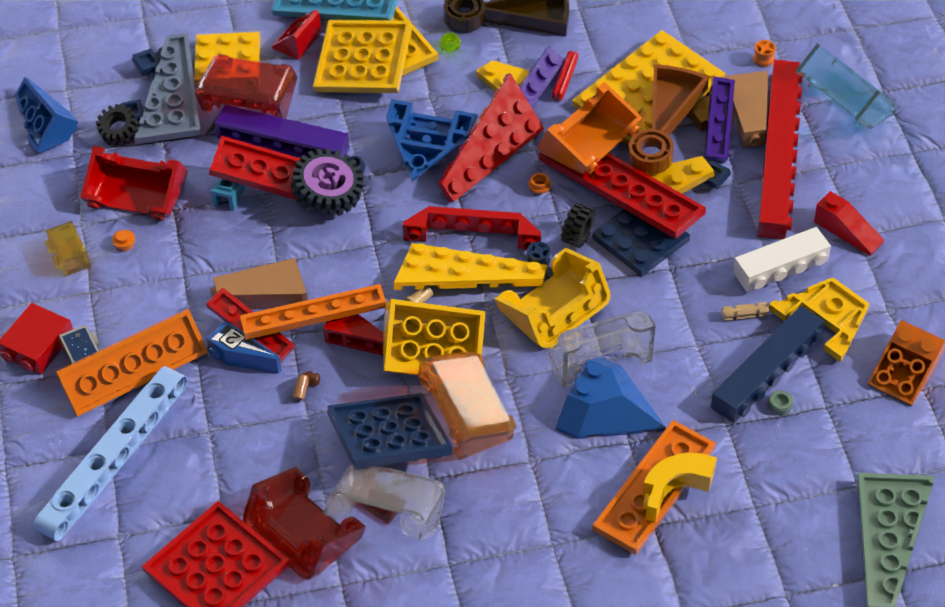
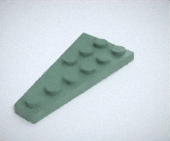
M858 473L866 607H896L935 476Z

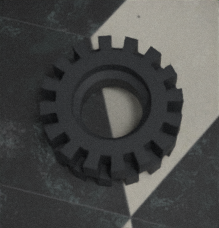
M115 104V108L108 106V111L102 110L103 116L98 115L99 121H96V125L104 142L106 141L108 145L112 144L113 147H117L118 143L123 147L126 141L130 144V138L134 139L135 133H138L139 130L138 120L132 110L123 104L121 107L119 104ZM118 121L126 122L121 129L110 130L114 123Z
M575 203L570 208L567 219L564 221L565 225L562 227L561 241L581 248L584 242L587 241L591 228H593L595 210Z

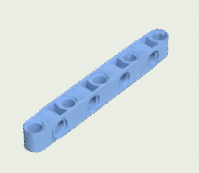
M166 366L157 372L38 514L34 521V529L55 541H59L65 536L182 394L187 385V376Z

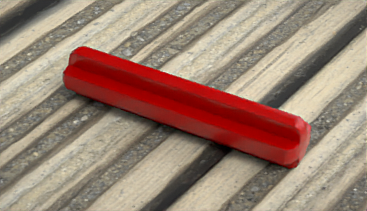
M570 50L567 52L552 91V99L561 101L565 95L578 61L579 54L576 51Z

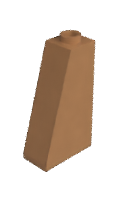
M759 71L725 76L727 79L735 80L732 119L742 148L764 145L767 118L768 72Z
M295 258L213 277L214 287L210 288L212 297L223 287L250 309H271L307 300V293Z

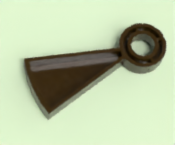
M445 0L443 5L444 23L450 29L457 32L475 31L484 22L566 36L568 31L569 0H491L486 2L484 0ZM469 8L472 11L468 13L458 12L457 9Z

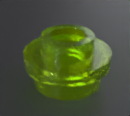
M445 33L440 39V47L446 52H454L461 46V40L455 33Z

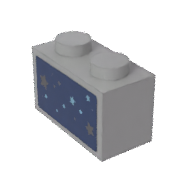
M87 325L59 335L63 350L70 364L99 351L97 347L100 345L95 332L90 333Z

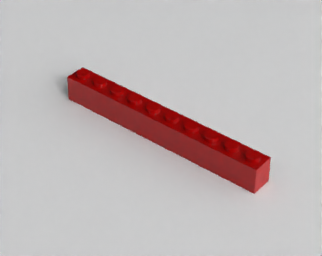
M774 59L757 237L783 240L786 237V231H791L792 217H788V214H792L794 200H790V197H794L795 183H791V180H795L796 167L792 166V163L796 164L798 150H793V148L798 146L799 134H795V131H799L800 118H796V115H800L801 102H797V99L801 100L802 86H798V84H802L803 71H799L800 62Z

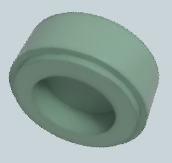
M775 391L769 396L768 408L772 413L782 416L791 412L793 398L788 392Z

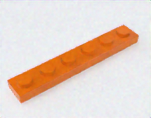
M381 284L240 315L245 340L383 309L386 306V300Z

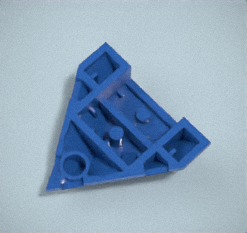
M391 99L386 120L412 182L469 137L468 134L476 123L477 114L456 110L453 119L414 113L412 102Z
M600 356L589 359L566 397L556 425V430L577 439L588 438V435L603 434V437L640 434L643 430L657 429V432H662L666 429L664 423L623 367Z

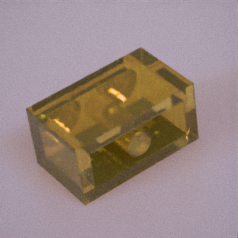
M72 221L45 230L48 240L44 241L49 254L54 253L55 256L52 257L57 270L61 268L65 277L91 267L87 251Z

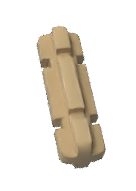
M760 302L757 305L751 303L735 305V308H732V306L722 308V318L725 321L733 320V317H736V319L753 318L755 315L762 317L767 316L769 313L766 302Z

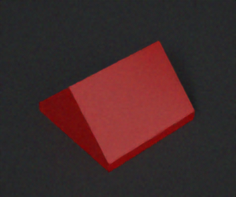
M315 9L294 20L271 46L272 49L299 60L321 35L319 11Z

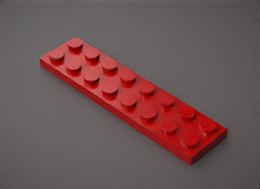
M541 152L539 153L540 161L675 239L706 214L705 206L610 153L597 163V168L591 174L587 172L581 174L545 156Z

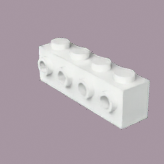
M814 227L735 257L733 273L746 292L760 289L772 282L781 281L790 275L799 274L811 267L823 265L829 259L831 245L819 229Z

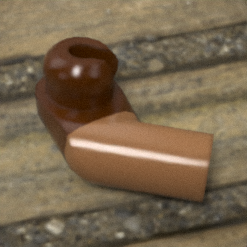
M307 371L298 376L292 398L304 401L307 388L310 385H319L320 375L313 373V371Z

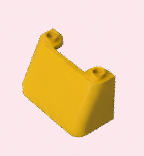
M564 248L553 257L551 269L554 275L546 280L542 286H538L521 299L517 293L511 290L504 291L494 298L499 310L528 338L542 348H549L603 309L610 301V290L600 263L568 248Z

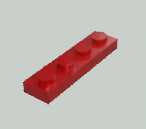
M223 287L206 303L209 310L223 321H228L241 331H243L240 315L253 313L250 308ZM280 332L253 338L280 357V363L295 348V344Z

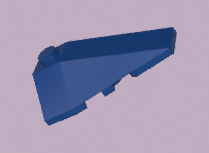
M24 77L15 94L20 113L24 114L25 117L23 125L29 131L27 139L36 152L42 153L69 141L71 135L77 129L78 120L33 81Z

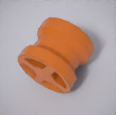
M769 40L758 41L754 46L753 62L760 67L771 66L775 59V44Z

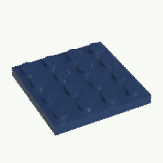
M423 393L327 406V414L354 469H365L371 466L392 465L399 462H414L420 459L452 455L453 446Z

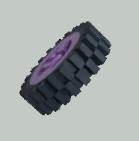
M316 149L315 155L312 151L307 153V157L303 155L300 161L296 162L291 182L293 196L296 195V202L302 201L301 207L304 209L310 206L309 212L314 214L316 209L320 210L319 216L323 217L325 211L328 212L329 217H334L335 211L338 216H341L344 210L348 213L352 207L355 208L360 200L364 176L361 173L362 169L360 166L356 167L357 162L354 159L348 162L349 155L345 154L341 158V151L336 150L335 155H332L331 149H326L325 154L322 153L321 149Z

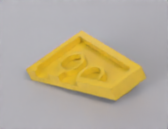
M699 156L674 162L666 171L650 176L683 194L715 175L714 170L704 157Z

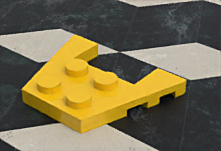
M832 277L807 287V290L804 292L787 295L786 299L782 301H772L769 304V310L784 322L800 306L823 319L824 325L836 333L835 336L824 344L823 350L841 362L869 309L870 303Z

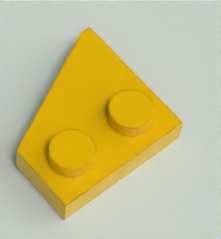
M492 60L476 70V77L496 91L502 85V80L506 74L511 73L518 86H520L529 71Z

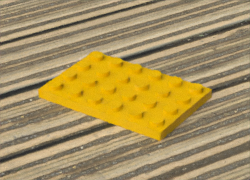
M661 30L573 99V106L577 109L582 107L589 97L595 96L597 87L605 81L643 117L638 125L640 127L639 131L652 129L654 65L680 67L709 76L708 89L701 98L710 92L713 76L725 78L726 73ZM628 135L622 142L629 146L632 137Z

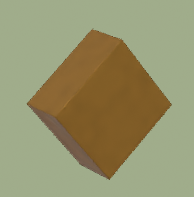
M710 96L698 100L687 114L700 132L707 129Z

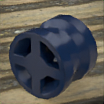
M540 241L530 244L527 249V262H537L549 267L551 250L548 244Z

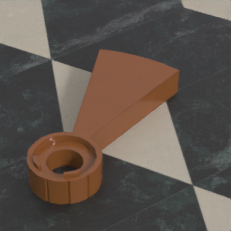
M654 65L652 129L639 131L630 139V165L649 175L662 173L672 165L674 143L669 135L707 91L709 76L685 68ZM656 147L660 151L655 154H647L642 149Z

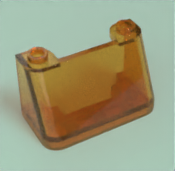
M474 351L430 356L419 362L418 379L423 388L427 387L428 393L432 392L450 428L449 435L458 444L454 448L458 460L512 440L514 435L513 429H516L514 418L512 415L507 414L484 369L485 364L482 356Z

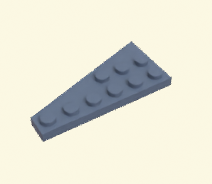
M188 33L168 35L161 51L159 66L157 65L155 79L152 80L145 102L143 117L140 118L139 130L134 137L135 144L201 135Z

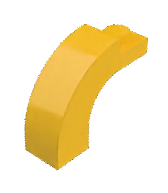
M682 453L668 457L655 465L648 473L643 487V497H645L643 509H646V520L656 523L664 497L676 488L691 487L709 492L715 474L717 457L700 453Z

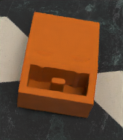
M900 320L867 384L913 405L945 351V340Z

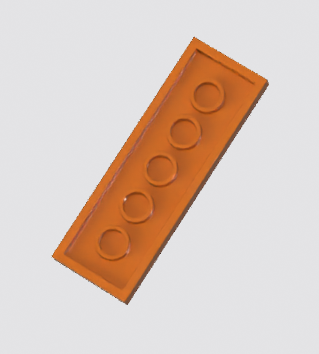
M185 309L55 371L75 415L78 417L151 381L162 367L166 366L174 370L208 353V350L190 310Z
M672 420L594 522L592 531L637 555L686 489V487H680L670 491L662 501L656 523L646 520V509H643L645 499L643 497V487L648 473L659 462L673 455L700 453L710 456L716 447V442Z

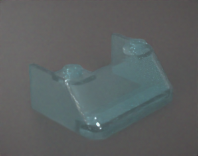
M818 43L796 69L799 75L809 81L807 86L816 93L821 90L853 115L855 119L853 123L862 130L866 127L868 129L875 127L895 114L900 106Z

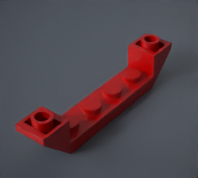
M428 206L403 221V240L426 242L428 228L515 234L518 235V249L525 250L528 249L530 244L538 241L541 242V232L521 213Z

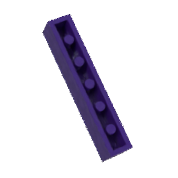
M224 105L215 121L216 134L219 139H221V136H225L299 158L303 155L307 157V153L310 151L315 155L316 149H321L323 154H325L326 149H331L332 155H335L336 150L341 151L340 157L343 158L350 149L348 133L239 107Z

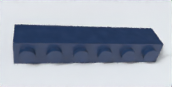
M800 306L712 393L710 408L733 423L740 417L744 418L749 413L751 406L755 402H760L770 387L773 388L777 385L781 375L784 372H790L795 361L799 357L803 358L808 353L810 346L813 343L817 344L824 335V331H822L824 320Z

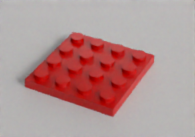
M217 501L143 564L142 569L145 574L183 607H244L290 566V559L220 501Z

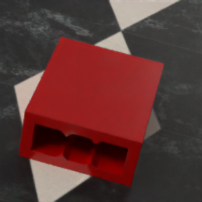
M31 302L1 337V357L9 363L14 362L28 372L33 371L41 375L63 349L59 335L73 330L71 320Z

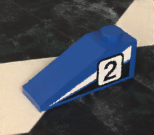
M225 321L206 338L210 356L215 360L222 361L226 365L277 374L282 371L280 357L253 338L245 340L244 332L228 321Z

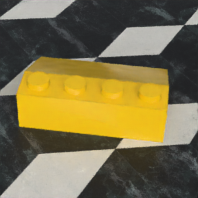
M390 299L385 306L383 371L479 383L485 311Z

